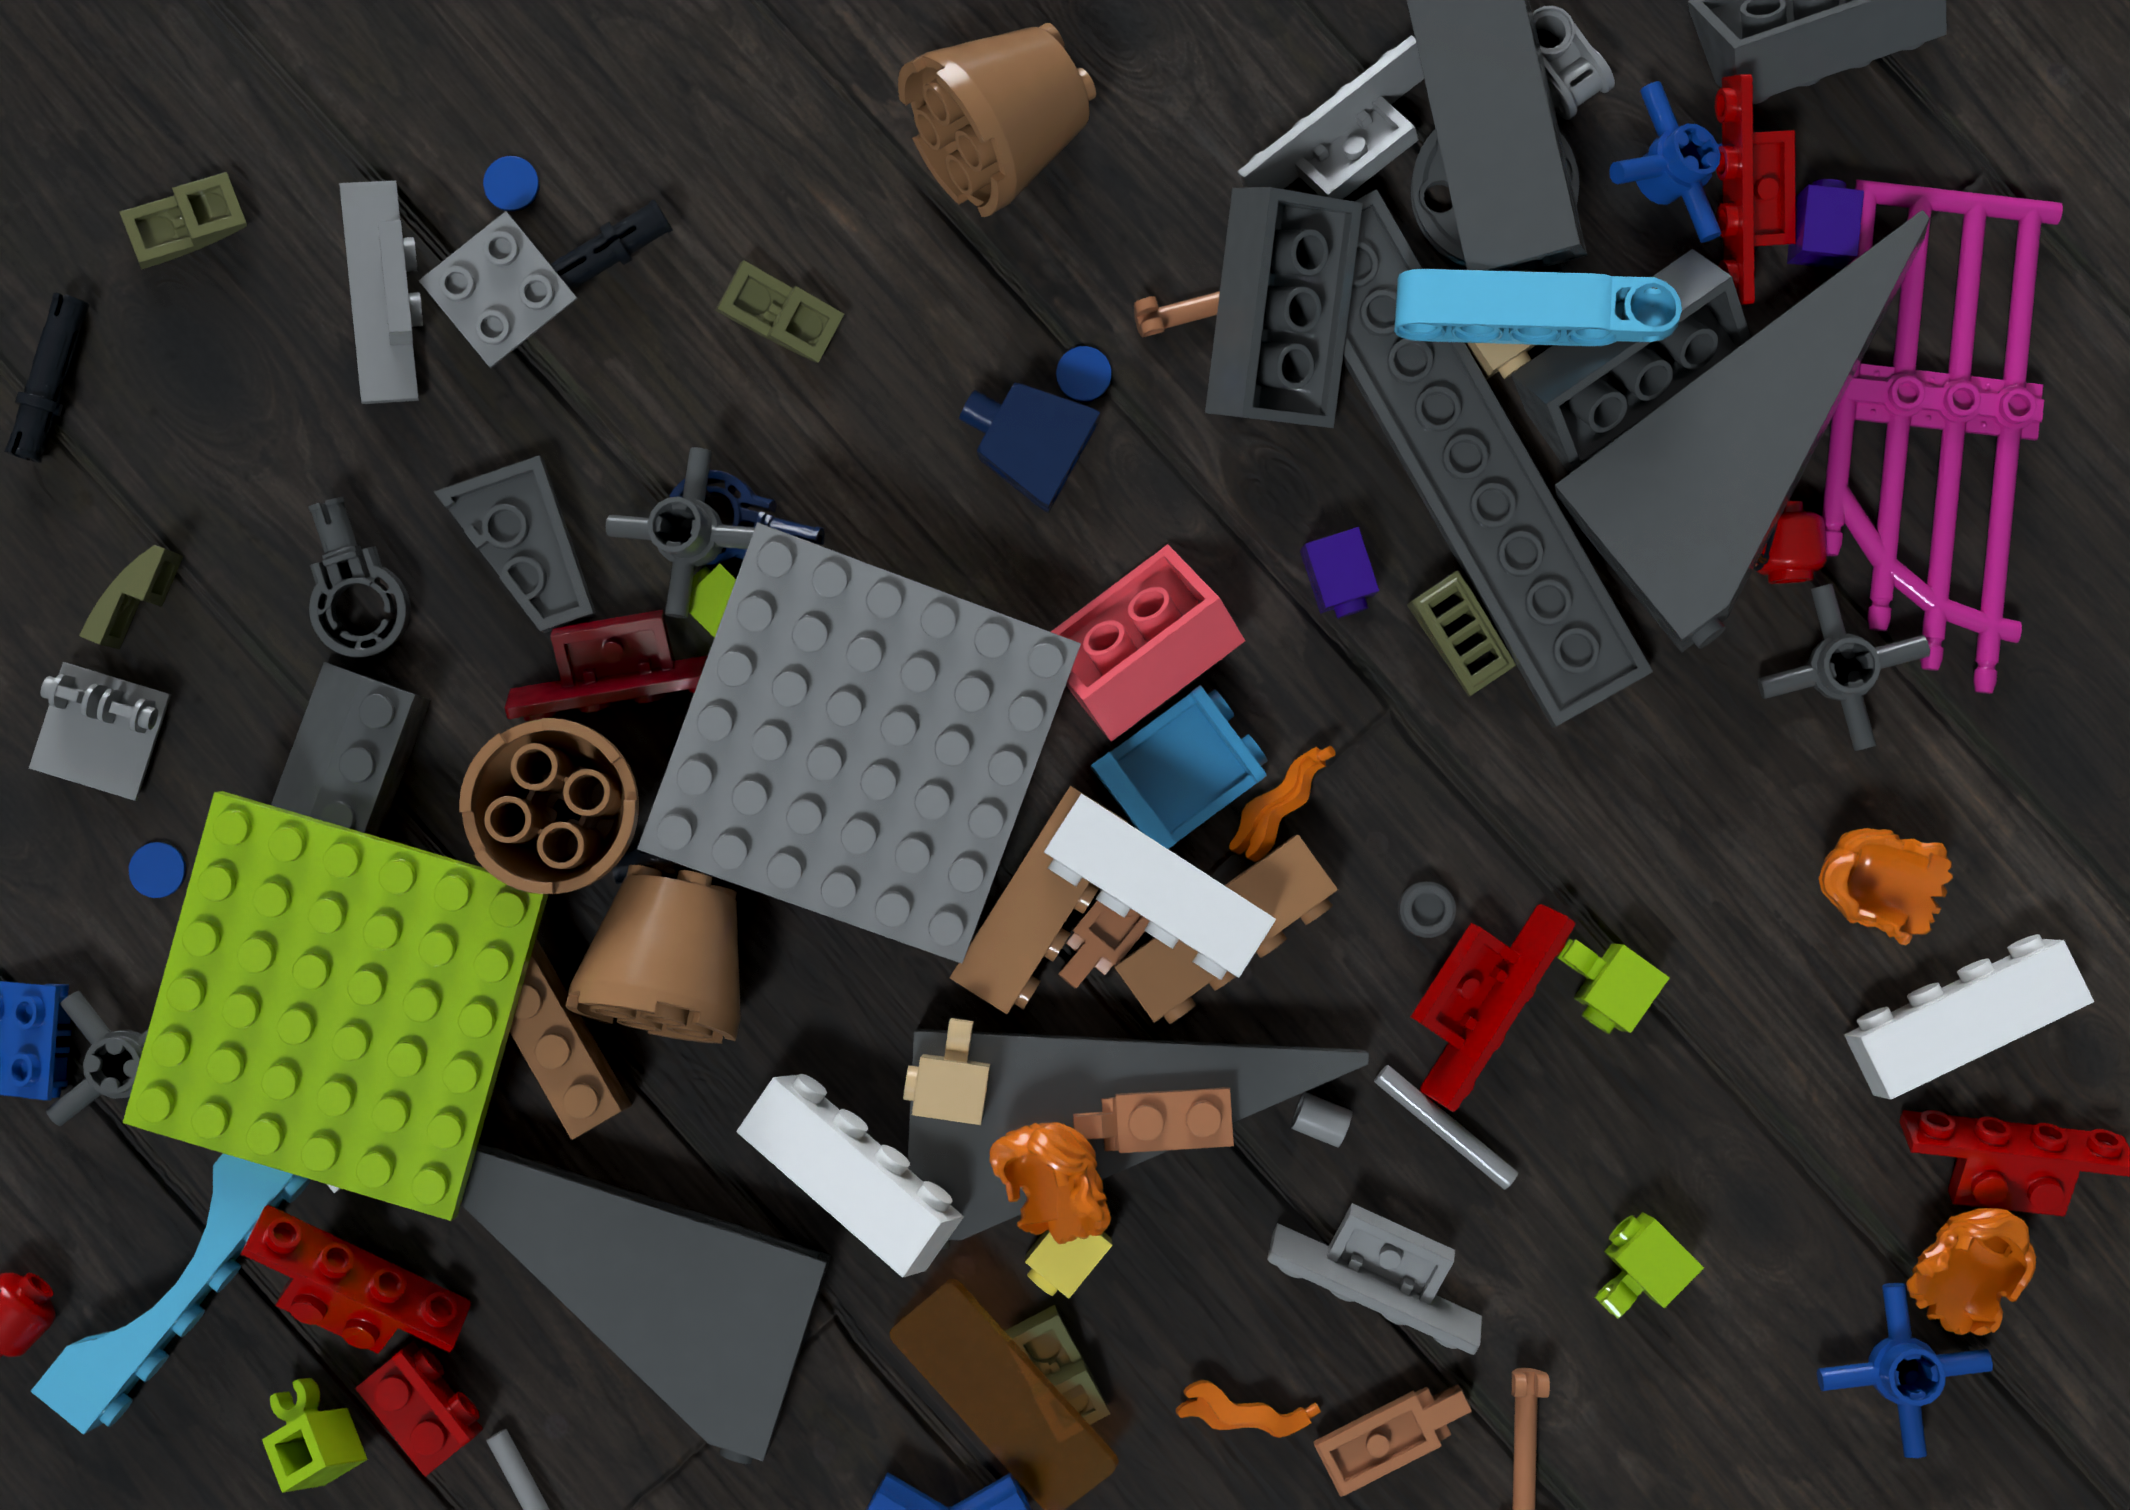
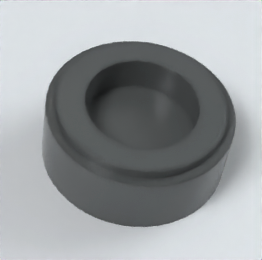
M1419 882L1413 884L1403 892L1398 902V917L1401 924L1408 932L1418 937L1432 938L1439 936L1451 927L1455 919L1456 905L1454 898L1445 887L1438 883Z

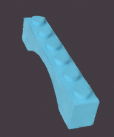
M223 1153L213 1165V1194L206 1228L194 1257L177 1283L153 1308L130 1324L117 1330L85 1337L68 1345L33 1387L31 1392L83 1435L103 1423L107 1427H111L132 1404L133 1399L127 1394L138 1380L141 1379L147 1382L164 1365L169 1355L163 1349L176 1334L180 1337L185 1336L201 1319L205 1310L199 1305L212 1289L217 1293L220 1292L238 1273L241 1265L235 1260L240 1255L263 1208L267 1205L278 1208L284 1199L289 1203L293 1202L305 1190L311 1179Z

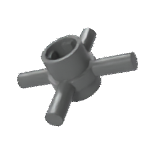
M690 448L683 497H669L659 502L651 511L649 518L609 515L606 521V533L609 537L651 540L657 546L659 552L672 562L665 615L676 618H688L695 567L706 565L715 560L723 547L747 549L755 529L754 527L723 525L718 513L705 503L712 451L704 448ZM680 530L692 534L687 542H678Z
M1833 583L1813 588L1811 593L1824 640L1820 641L1812 650L1808 665L1759 677L1757 681L1760 694L1763 699L1814 687L1824 697L1841 701L1854 751L1874 747L1876 742L1863 695L1875 684L1881 669L1929 657L1930 648L1928 641L1924 635L1873 647L1862 637L1846 634ZM1839 653L1840 657L1844 660L1855 658L1858 670H1852L1847 673V683L1839 684L1834 679L1837 676L1834 670V663H1829L1832 654Z
M76 991L66 997L60 1005L91 1044L83 1062L86 1078L46 1109L49 1118L58 1126L64 1125L100 1095L113 1099L130 1097L148 1029L142 1034L131 1030L111 1032L80 991ZM125 1048L133 1057L132 1060L126 1061L123 1066L124 1073L129 1076L126 1080H124L125 1076L120 1073L118 1067H114L113 1064L114 1055L122 1053Z

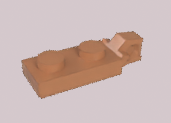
M1096 901L1072 930L1074 934L1066 944L1076 953L1058 975L1074 988L1080 985L1094 967L1103 975H1106L1113 965L1116 966L1143 935L1144 929L1150 921L1132 909L1129 910L1124 918L1099 901Z
M1229 1087L1115 1094V1097L1101 1098L1102 1112L1073 1114V1129L1081 1133L1086 1139L1104 1138L1105 1151L1132 1153L1234 1146Z
M1458 1384L1433 1396L1428 1387H1425L1416 1392L1413 1390L1313 1441L1340 1497L1442 1447L1440 1442L1452 1435L1447 1424L1472 1412V1409Z

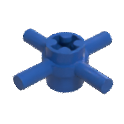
M1660 81L1652 82L1644 86L1640 93L1658 137L1649 147V152L1643 157L1613 162L1609 169L1610 178L1615 184L1636 181L1641 192L1649 200L1657 204L1668 205L1682 196L1700 242L1711 241L1719 237L1722 232L1703 186L1708 183L1712 173L1720 164L1721 154L1719 147L1722 146V143L1717 144L1713 135L1697 124L1687 123L1679 127L1662 83Z
M1888 1283L1882 1285L1888 1338L1881 1340L1873 1347L1868 1363L1818 1368L1817 1380L1821 1391L1873 1385L1880 1395L1897 1404L1904 1457L1921 1458L1927 1456L1921 1406L1932 1403L1940 1396L1945 1386L1946 1377L1992 1372L1993 1362L1988 1349L1936 1355L1928 1344L1912 1337L1905 1283ZM1903 1359L1906 1361L1916 1359L1917 1371L1914 1369L1906 1370L1903 1374V1380L1906 1384L1901 1385L1898 1378L1899 1371L1896 1370L1899 1362Z

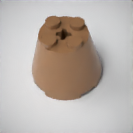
M1045 23L1040 27H1029L926 52L904 64L898 77L899 100L905 105L911 103L915 124L920 133L912 139L921 157L948 195L958 204L969 200L977 206L981 217L990 216L1009 205L1086 126L1089 120V101L1096 97V88L1092 78L1083 68H1076L1064 49V42L1059 31L1050 23Z
M542 718L541 720L522 723L502 734L498 733L480 749L464 777L460 792L459 812H462L466 836L475 852V858L491 875L518 890L537 894H560L591 885L609 873L618 864L630 846L635 834L639 815V797L631 768L620 751L608 739L593 729L576 722L556 718ZM565 800L570 810L582 815L580 820L569 819L567 822H561L563 812L557 809L558 802Z
M629 865L627 876L624 878L570 984L566 1008L578 1015L605 1024H612L613 1018H617L619 1024L648 1030V1034L662 1037L722 1044L724 1036L725 1039L736 1041L741 1019L737 902L735 900L737 892L729 888L711 885L712 877L702 873L680 870L678 871L677 879L661 877L662 872L654 868Z

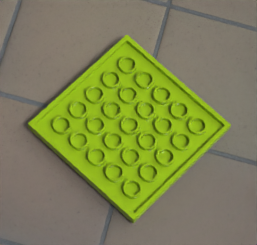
M224 791L214 792L123 1124L449 1221L454 1220L459 1213L548 894L530 893L508 886L491 875L483 867Z

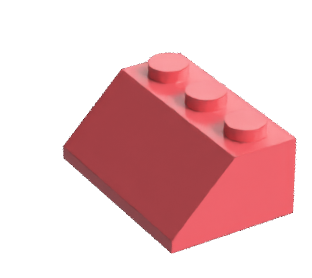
M1168 544L1051 631L1081 643L1066 686L1111 742L1245 642L1244 637L1220 597Z

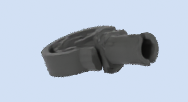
M338 497L326 500L323 504L316 503L308 506L325 553L322 555V562L310 565L316 583L309 603L310 620L317 636L330 649L345 656L367 657L390 649L402 638L410 621L411 604L407 590L401 580L393 572L382 567L376 546L365 549L357 546L344 505V498ZM345 562L349 563L352 573L351 578L346 576L343 566ZM380 578L388 584V589L380 582ZM357 583L372 587L381 595L385 605L384 611L387 613L395 612L394 601L390 593L394 594L397 603V618L392 631L387 637L382 634L387 631L393 621L388 618L383 619L380 626L368 635H356L351 631H343L340 636L347 640L357 641L355 647L339 640L329 629L325 620V614L333 630L339 629L342 626V623L337 618L336 606L339 596L348 587ZM326 595H327V600H326V604H325V607H324V601H325V597H326ZM368 640H376V645L372 647L366 646Z

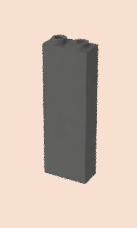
M1407 0L1467 270L1531 272L1588 256L1530 0Z

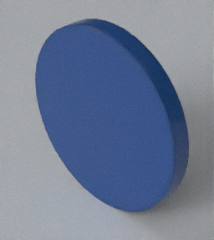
M505 156L497 159L488 167L484 175L483 187L487 198L494 206L504 211H519L528 207L536 198L539 190V178L533 166L525 159L517 156Z
M1088 346L1075 347L1061 357L1056 371L1057 382L1062 392L1069 398L1080 402L1092 401L1099 398L1107 390L1111 381V366L1106 356L1099 350Z
M153 842L142 846L134 853L129 863V878L132 885L139 893L151 898H163L173 894L181 887L186 876V864L182 854L175 847L167 843Z

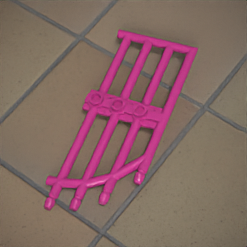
M1857 179L1855 190H1864L1857 258L1872 248L1876 204L1909 208L1907 221L1921 210L1930 219L1925 239L1901 283L1893 367L1860 363L1832 417L1822 517L1825 522L1827 556H1838L1843 541L1841 527L1845 523L1873 567L1870 589L1872 605L1868 609L1870 630L1887 631L1892 611L1889 603L1893 600L1894 587L1924 611L1922 635L1928 641L1930 656L1920 659L1921 669L1939 670L1943 660L1944 648L1941 644L1945 640L1947 622L1978 633L1975 658L1978 666L1974 669L1975 692L1991 694L1997 683L1998 671L1995 669V666L1999 663L2001 640L2018 643L2022 633L2021 622L2003 618L2020 439L2037 440L2039 424L2043 419V384L2026 382L2041 223L2058 225L2062 217L2063 206L2060 202ZM1931 211L1963 214L1948 373L1916 370ZM1986 217L2018 220L2003 380L1971 376ZM1855 420L1887 424L1877 529H1875L1848 487ZM1910 426L1942 430L1927 584L1897 560ZM1965 433L1997 436L1980 611L1949 599Z

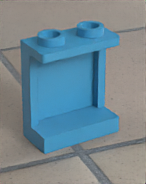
M1199 685L1189 695L1124 743L1093 763L1091 769L1132 825L1169 849L1241 794L1264 779L1267 774L1261 766L1268 760L1249 734L1240 739L1228 723L1234 717V713L1223 697L1215 689L1207 694L1202 686Z

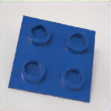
M0 981V1095L47 1101L52 1100V1098L61 1097V1087H67L68 1080H66L68 1057H55V1053H70V1046L56 1045L57 1036H71L72 1032L71 1029L57 1028V1024H70L71 1018L60 1005L69 996L68 984L40 985Z

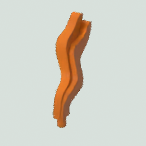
M1328 746L1321 750L1315 747L1307 751L1290 765L1285 779L1278 787L1255 797L1247 803L1241 813L1239 829L1230 842V850L1239 855L1247 849L1245 855L1253 862L1264 858L1275 844L1281 819L1307 802L1310 796L1313 776L1318 770L1326 767V760L1336 755L1334 748Z
M1199 1380L1188 1385L1183 1390V1393L1186 1397L1194 1399L1187 1400L1176 1408V1414L1180 1418L1189 1416L1200 1417L1213 1429L1259 1428L1278 1438L1286 1437L1312 1423L1310 1421L1311 1418L1321 1413L1316 1403L1311 1404L1305 1409L1299 1407L1288 1414H1279L1269 1405L1262 1402L1236 1404L1231 1402L1216 1385L1207 1380Z

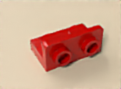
M413 1341L396 1353L355 1389L426 1477L461 1447L470 1442L483 1428L477 1422L480 1415L473 1402L462 1392L455 1394L442 1378L444 1369L438 1358L425 1347L419 1349Z

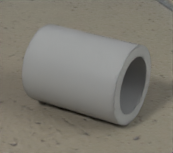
M1304 1092L1296 1107L1290 1128L1338 1148L1347 1133L1353 1112Z

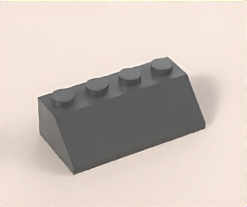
M1946 0L1688 1L1689 12L1715 83L1722 88L1723 77L1752 74L1753 104L1761 103L1772 95L1798 86L1813 85L1820 81L1821 78L1850 68L1867 66L1873 60L1895 52L1916 49L1922 46L1924 42L1947 35Z
M1273 187L1232 188L1205 413L1334 428L1363 203Z
M1691 249L1652 276L1666 281L1675 289L1681 300L1682 312L1679 324L1670 336L1655 342L1616 341L1604 346L1553 345L1511 374L1526 414L1569 474L1751 338L1732 276L1694 249Z
M324 662L271 806L381 837L431 699Z

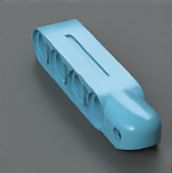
M1412 269L1404 271L1397 278L1394 332L1404 339L1431 342L1604 346L1616 341L1655 342L1667 338L1675 331L1679 324L1682 306L1680 297L1675 289L1666 281L1655 277H1623L1595 273Z

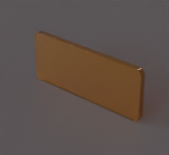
M956 1279L947 1280L899 1320L890 1330L892 1342L1044 1510H1065L1110 1476L1117 1468L1119 1459L1114 1451L960 1281Z

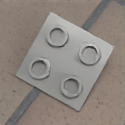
M507 211L502 213L419 280L490 368L578 299Z
M63 662L59 675L56 678L47 676L41 686V697L49 700V707L29 769L137 801L171 694Z

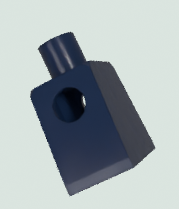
M1014 383L1002 404L974 390L966 401L959 420L985 433L977 449L978 459L1040 509L1049 513L1099 424L1100 412L1020 383Z

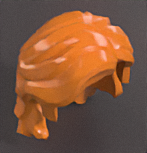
M1864 828L1846 832L1840 837L1835 849L1825 858L1818 879L1822 893L1850 923L1858 922L1866 927H1877L1886 932L1889 938L1894 937L1899 944L1906 946L1910 943L1912 934L1924 935L1932 931L1930 924L1935 922L1933 914H1939L1941 910L1939 904L1932 897L1946 896L1948 891L1944 884L1953 879V874L1948 871L1952 868V862L1947 858V850L1942 843H1923L1916 839H1900L1899 835L1894 834L1892 830Z
M1058 1122L1033 1123L1030 1126H1023L1007 1132L1005 1136H1002L992 1144L989 1161L995 1176L1001 1179L1002 1184L1006 1185L1008 1202H1016L1020 1199V1188L1027 1197L1026 1202L1020 1209L1021 1218L1017 1222V1226L1020 1229L1034 1235H1039L1049 1230L1053 1239L1058 1244H1066L1067 1241H1074L1077 1237L1087 1239L1089 1235L1101 1236L1107 1229L1111 1216L1106 1204L1107 1198L1103 1192L1102 1179L1096 1171V1152L1081 1133L1072 1127Z
M1978 1208L1951 1216L1936 1233V1242L1928 1246L1917 1257L1918 1263L1912 1270L1913 1275L1906 1282L1910 1297L1916 1299V1305L1920 1309L1928 1307V1319H1940L1941 1326L1946 1331L1959 1335L1969 1332L1975 1335L1995 1333L2000 1327L2003 1317V1310L2000 1305L2002 1296L2006 1297L2010 1302H2016L2021 1292L2032 1279L2036 1268V1254L2033 1245L2030 1243L2029 1229L2026 1223L2008 1210Z

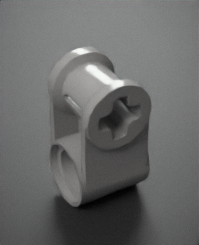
M1543 6L1533 12L1536 30L1550 32L1555 37L1557 46L1554 48L1540 46L1554 110L1561 118L1569 120L1577 114V107L1599 91L1607 93L1613 89L1615 79L1605 59L1590 45L1571 16L1562 8Z

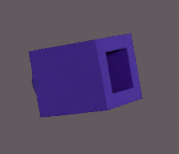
M1820 179L1814 181L1812 185L1808 184L1795 197L1796 244H1789L1787 264L1843 269L1857 258L1864 190L1846 189L1847 184L1845 182L1835 179Z
M1359 527L1304 544L1300 553L1320 614L1334 610L1336 617L1342 618L1368 609L1369 606L1366 599L1375 596L1379 592V588Z

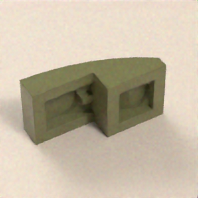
M227 172L173 187L174 196L120 211L141 270L199 250L247 227Z
M745 260L740 262L715 311L749 330L815 363H819L844 316V313L795 286L792 288Z
M157 545L152 546L139 555L114 579L100 597L79 636L99 645L120 650L140 601L162 607L183 556Z
M1055 1305L1005 1330L1008 1343L1033 1385L1035 1395L1060 1440L1111 1414Z

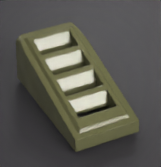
M1458 570L1407 604L1469 697L1516 666L1490 620ZM1453 595L1458 605L1436 618L1431 609ZM1465 613L1471 623L1448 638L1443 627ZM1478 632L1483 642L1462 656H1459L1454 647ZM1490 650L1496 660L1471 676L1466 666Z

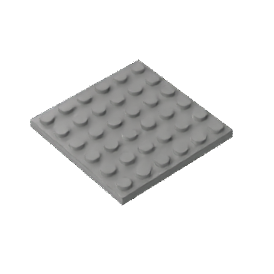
M757 522L637 849L962 964L1081 643Z

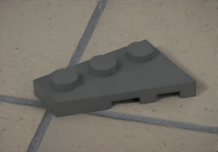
M540 455L434 491L442 504L464 529L471 542L480 550L500 576V580L539 631L547 633L552 631V628L567 626L597 615L545 461Z

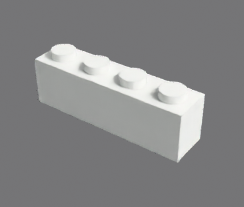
M1082 793L1044 851L1045 854L1053 858L1048 866L1049 870L1074 886H1077L1083 877L1101 889L1096 898L1097 901L1124 918L1130 909L1134 910L1150 921L1144 929L1145 932L1172 949L1178 940L1182 941L1198 952L1192 962L1222 980L1227 971L1238 978L1241 976L1276 921V918Z
M2040 934L2023 938L2008 946L2007 949L2010 955L1999 961L1991 963L1990 959L1986 958L1973 962L1958 970L1957 973L1960 979L1941 988L1937 982L1923 986L1908 994L1907 998L1910 1003L1891 1012L1889 1007H1882L1858 1018L1859 1028L1844 1034L1873 1095L1890 1100L2093 1003L2094 1000L2065 941L2042 939Z
M805 1074L773 1077L736 1132L902 1278L926 1271L964 1218L962 1214L951 1206V1196L940 1186L930 1181L923 1182L908 1169L910 1162L898 1150L888 1145L881 1146L866 1133L868 1126L860 1117L848 1110H839L825 1098L827 1091L818 1081Z

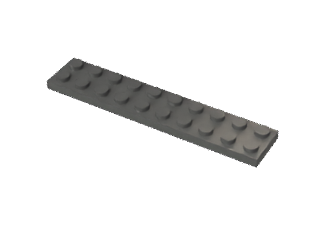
M1376 189L1354 201L1363 203L1343 362L1548 722L1554 728L1651 674L1653 670L1466 344L1463 342L1413 341L1401 338L1394 332L1397 278L1404 271L1422 269Z

